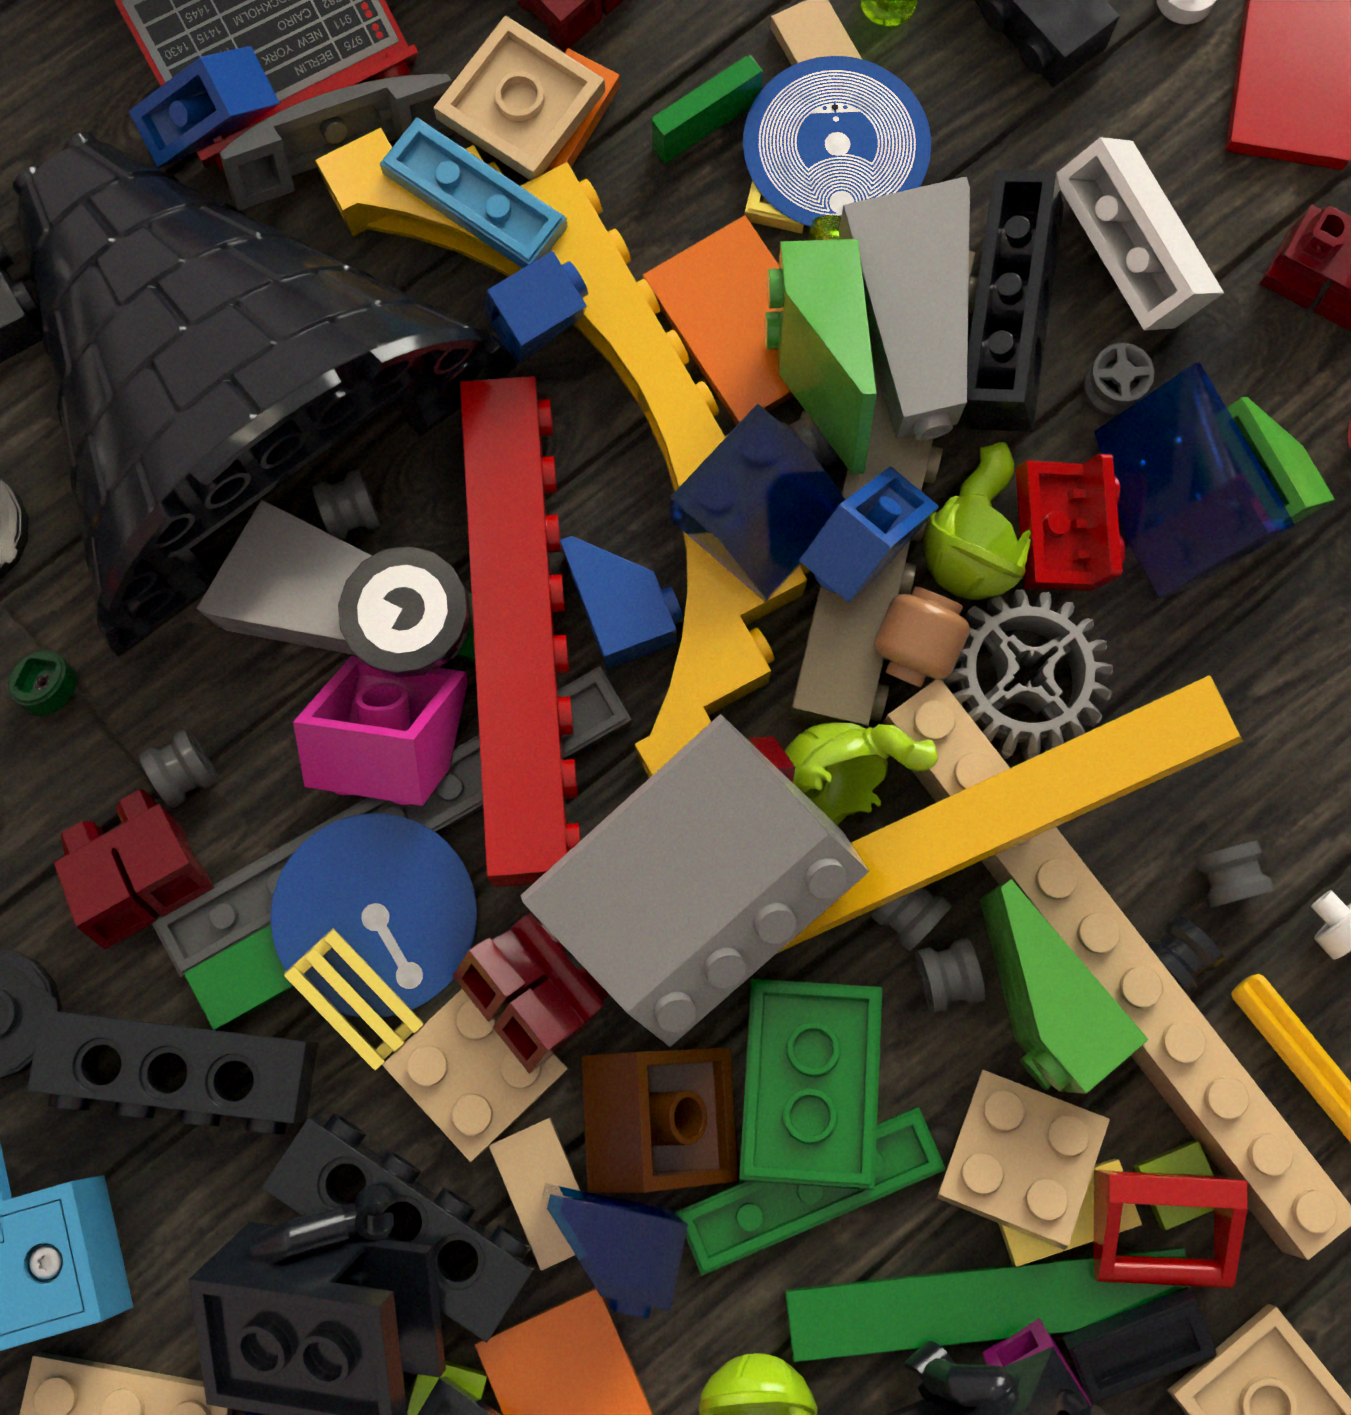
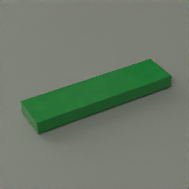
M914 1107L877 1123L874 1190L743 1181L676 1210V1214L700 1274L703 1276L946 1170L920 1108Z

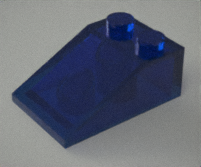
M1200 362L1192 364L1094 431L1101 454H1111L1113 456L1114 474L1120 483V498L1117 507L1128 542L1160 598L1192 589L1296 526Z

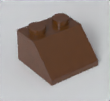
M730 1047L582 1056L588 1192L646 1193L739 1181Z

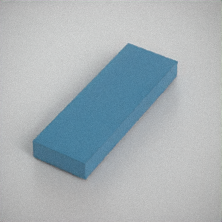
M418 117L415 118L379 163L385 176L521 268L546 255L568 227L567 218Z

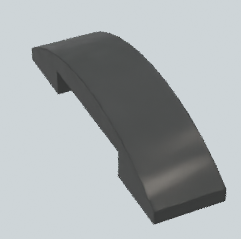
M421 74L364 82L300 102L263 120L244 132L219 153L234 206L240 211L295 191L292 176L318 167L316 159L380 127L389 142L395 139L399 140L416 117L446 137L456 134L457 132L436 119L434 106L450 87L452 79L448 74Z

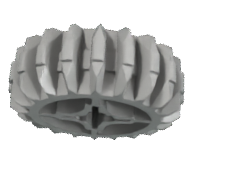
M1022 589L1016 590L1012 595L1010 608L1000 595L990 597L987 601L988 614L976 606L970 608L965 615L970 627L969 636L955 666L956 669H954L950 677L942 680L948 688L958 689V692L953 693V695L976 725L983 730L986 738L990 742L994 737L1001 740L998 751L1003 759H1008L1013 755L1017 743L1021 744L1022 755L1027 761L1040 754L1041 744L1048 751L1063 744V738L1070 741L1085 734L1082 724L1094 727L1102 719V714L1093 704H1104L1111 697V691L1106 686L1095 682L1107 679L1113 673L1112 665L1094 661V658L1107 649V641L1094 640L1088 643L1085 635L1093 628V619L1086 618L1076 626L1068 619L1074 612L1075 606L1073 602H1066L1057 612L1050 610L1052 599L1049 592H1042L1035 601L1034 606H1030L1028 596ZM1010 630L1031 631L1044 636L1050 641L1039 647H1031L1023 644L1015 635L1007 637L1004 632ZM982 643L992 654L989 661L996 669L998 678L994 688L985 696L979 686L976 673L977 655ZM1064 656L1072 674V693L1067 706L1059 697L1063 691L1057 685L1053 673L1055 664ZM1039 661H1046L1036 671V676L1031 682L1029 681L1025 686L1018 683L1011 690L1004 691L1014 679V675L1019 668L1021 671L1025 665L1032 668ZM1010 703H1020L1026 705L1035 715L1042 712L1048 721L1038 723L1021 722L1003 715L999 710Z

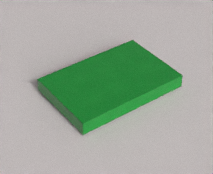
M762 979L751 980L740 1181L859 1190L875 1189L882 987Z

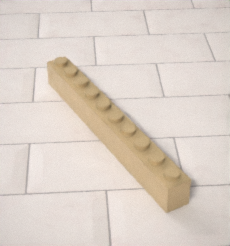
M935 679L889 713L882 723L884 725H896L914 741H933L938 754L935 766L925 771L912 772L936 803L1010 769L942 680ZM1057 827L982 860V863L999 885L1010 879L1014 881L1149 1039L1131 1055L1195 1140L1199 1141L1202 1149L1222 1175L1247 1181V1207L1283 1253L1309 1260L1351 1226L1350 1203Z

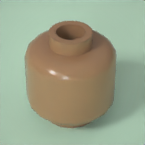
M915 586L912 595L899 594L895 596L890 602L874 640L875 651L890 661L885 673L920 688L926 676L937 680H944L950 677L970 633L969 623L960 616L963 606L951 599Z

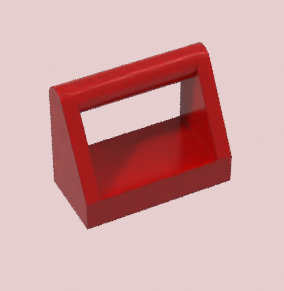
M1094 1170L1095 1281L1233 1288L1247 1215V1181L1229 1176ZM1123 1203L1214 1208V1259L1116 1255Z

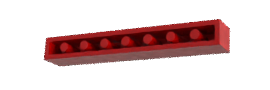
M535 376L460 382L487 877L493 888L532 885L581 841L580 824H567L566 799L578 798L575 759L563 760L562 736L573 735L574 731L571 696L559 697L558 674L569 673L567 635H555L553 613L565 612V597L562 574L551 575L550 553L561 552L558 514L547 515L546 494L557 493L554 456H543L542 436H553L552 409L550 398L539 399Z

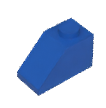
M247 46L199 57L129 110V113L159 168L213 144V139L219 136L224 139L243 130L279 105L280 102L252 47Z
M552 250L489 288L486 292L484 314L503 345L513 356L517 366L583 317L587 305L582 298L589 293L575 266L570 261L561 265Z
M890 466L837 507L799 561L814 573L816 580L822 587L830 592L839 594L849 603L880 575L939 506Z
M570 536L560 540L565 563L606 670L677 644V629L675 625L684 622V618L671 586L661 589L654 571L576 537Z

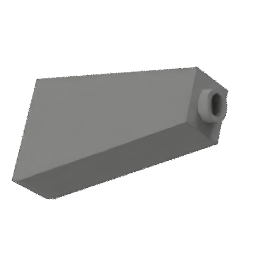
M967 176L843 205L838 234L840 239H858L871 351L896 439L915 434L916 439L922 441L938 438L949 433L953 429V425L958 424L967 403L970 186Z
M261 499L196 609L216 626L226 631L355 655L340 630L338 603L346 580L362 561L372 555ZM469 626L466 634H463L461 642L456 646L458 650L453 654L451 659L454 658L462 649L469 633Z

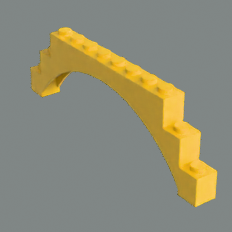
M381 127L315 160L325 186L352 236L365 230H372L414 238L460 253L503 273L507 277L522 269L516 263L382 173L379 163L392 147ZM474 145L465 149L482 160ZM494 161L488 164L489 166H491L492 168L501 173L499 167ZM568 162L521 185V187L567 218L568 227L549 252L553 250L561 265L570 261L581 275L589 294L582 298L587 305L583 317L573 325L582 332L611 364L645 415L668 468L679 505L686 548L687 598L682 639L670 687L650 736L635 743L636 755L650 778L711 723L708 715L768 684L771 674L768 664L775 660L774 655L759 628L756 627L749 631L746 625L803 596L807 582L804 574L810 572V570L799 561L804 553L798 543L793 538L785 542L774 523L775 520L779 519V513L767 489L763 485L755 489L744 468L749 466V461L738 438L733 433L724 436L714 416L719 414V409L710 389L703 381L695 384L684 365L689 363V357L680 337L674 330L665 333L655 314L660 312V307L650 285L645 279L636 282L626 264L631 262V257L622 236L615 228L607 232L598 214L602 213L603 210L592 184L588 179L579 182Z

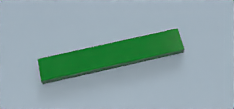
M1179 1246L1116 1253V1255L1186 1258L1185 1248ZM1094 1256L1031 1262L1018 1267L1003 1265L785 1289L792 1359L793 1362L917 1349L927 1341H933L940 1346L1008 1339L1038 1318L1041 1319L1049 1334L1071 1332L1185 1287H1189L1191 1290V1286L1096 1282L1094 1277Z

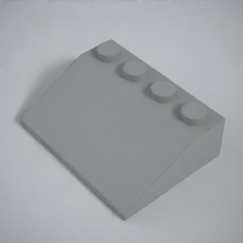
M720 714L520 896L526 907L631 1017L671 1047L862 879L869 870L844 832Z

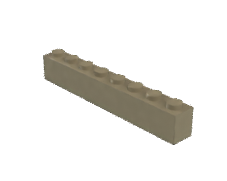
M969 251L968 313L970 314L974 310L979 278L978 276L970 275L975 256L973 251ZM874 358L876 400L865 474H851L847 468L839 505L890 466L922 491L923 482L934 485L941 461L943 448L932 446L933 439L917 440L915 434L896 439ZM926 523L910 541L921 543ZM910 541L880 575L849 603L839 594L830 592L820 585L789 720L810 725L832 722L854 723L866 729L869 726L870 720L881 722L889 685L878 683L883 659H887L875 651L874 640L891 600L899 594L910 595L916 565L905 563Z

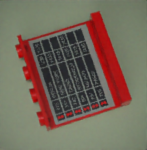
M114 0L160 86L199 57L247 46L252 47L280 104L243 130L224 139L219 136L213 139V144L196 151L205 168L216 163L220 171L224 168L219 153L232 141L263 120L300 102L337 89L379 79L412 75L408 66L414 64L418 56L415 45L408 46L385 0Z

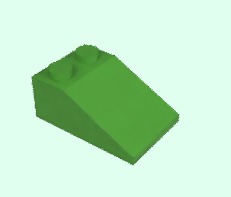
M858 239L781 241L779 269L767 270L768 308H776V311L765 312L764 332L766 350H777L779 376L851 474H865L876 400V385Z
M1010 879L987 892L979 900L1015 1040L1026 1052V1055L1020 1059V1062L1030 1076L1045 1090L1053 1086L1058 1092L1087 1094L1149 1039L1014 881Z

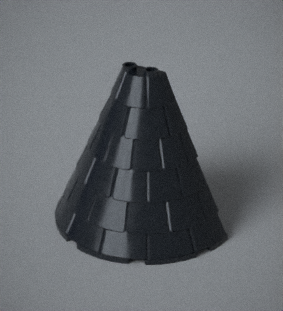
M81 132L74 135L66 142L61 152L49 158L41 166H33L23 170L13 182V189L19 196L18 213L32 282L36 285L44 347L50 358L56 408L59 421L63 427L71 488L78 504L86 563L92 579L97 626L102 638L118 657L207 592L215 575L192 547L396 399L405 420L420 438L461 408V381L501 379L517 367L513 356L496 336L443 314L434 306L377 281L372 275L315 250L290 234L246 216L241 210L238 211L236 207L180 183L171 174L117 147L98 141L91 132Z

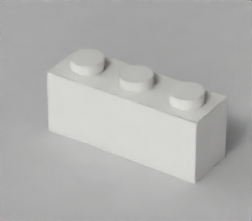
M1100 137L1057 172L1060 190L1143 330L1176 328L1224 294L1133 141Z

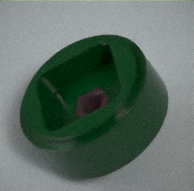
M51 650L37 651L28 655L16 665L8 681V692L12 700L27 713L34 716L49 715L62 708L70 700L76 689L77 674L75 669L57 652Z

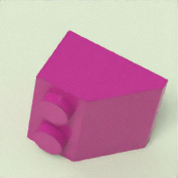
M351 656L293 721L304 787L332 791L339 795H357L389 800L400 805L414 804L423 806L450 768L468 685L467 672L436 668L425 675L399 678L373 669L358 657Z

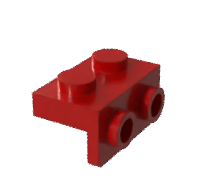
M1097 454L1083 464L1026 460L1017 466L1015 472L1020 537L1026 530L1031 532L1029 537L1031 542L1024 567L1026 569L1023 576L1024 588L1093 591L1119 578L1123 571L1125 544L1119 533L1117 504L1120 498V483L1114 474L1113 456L1111 454Z

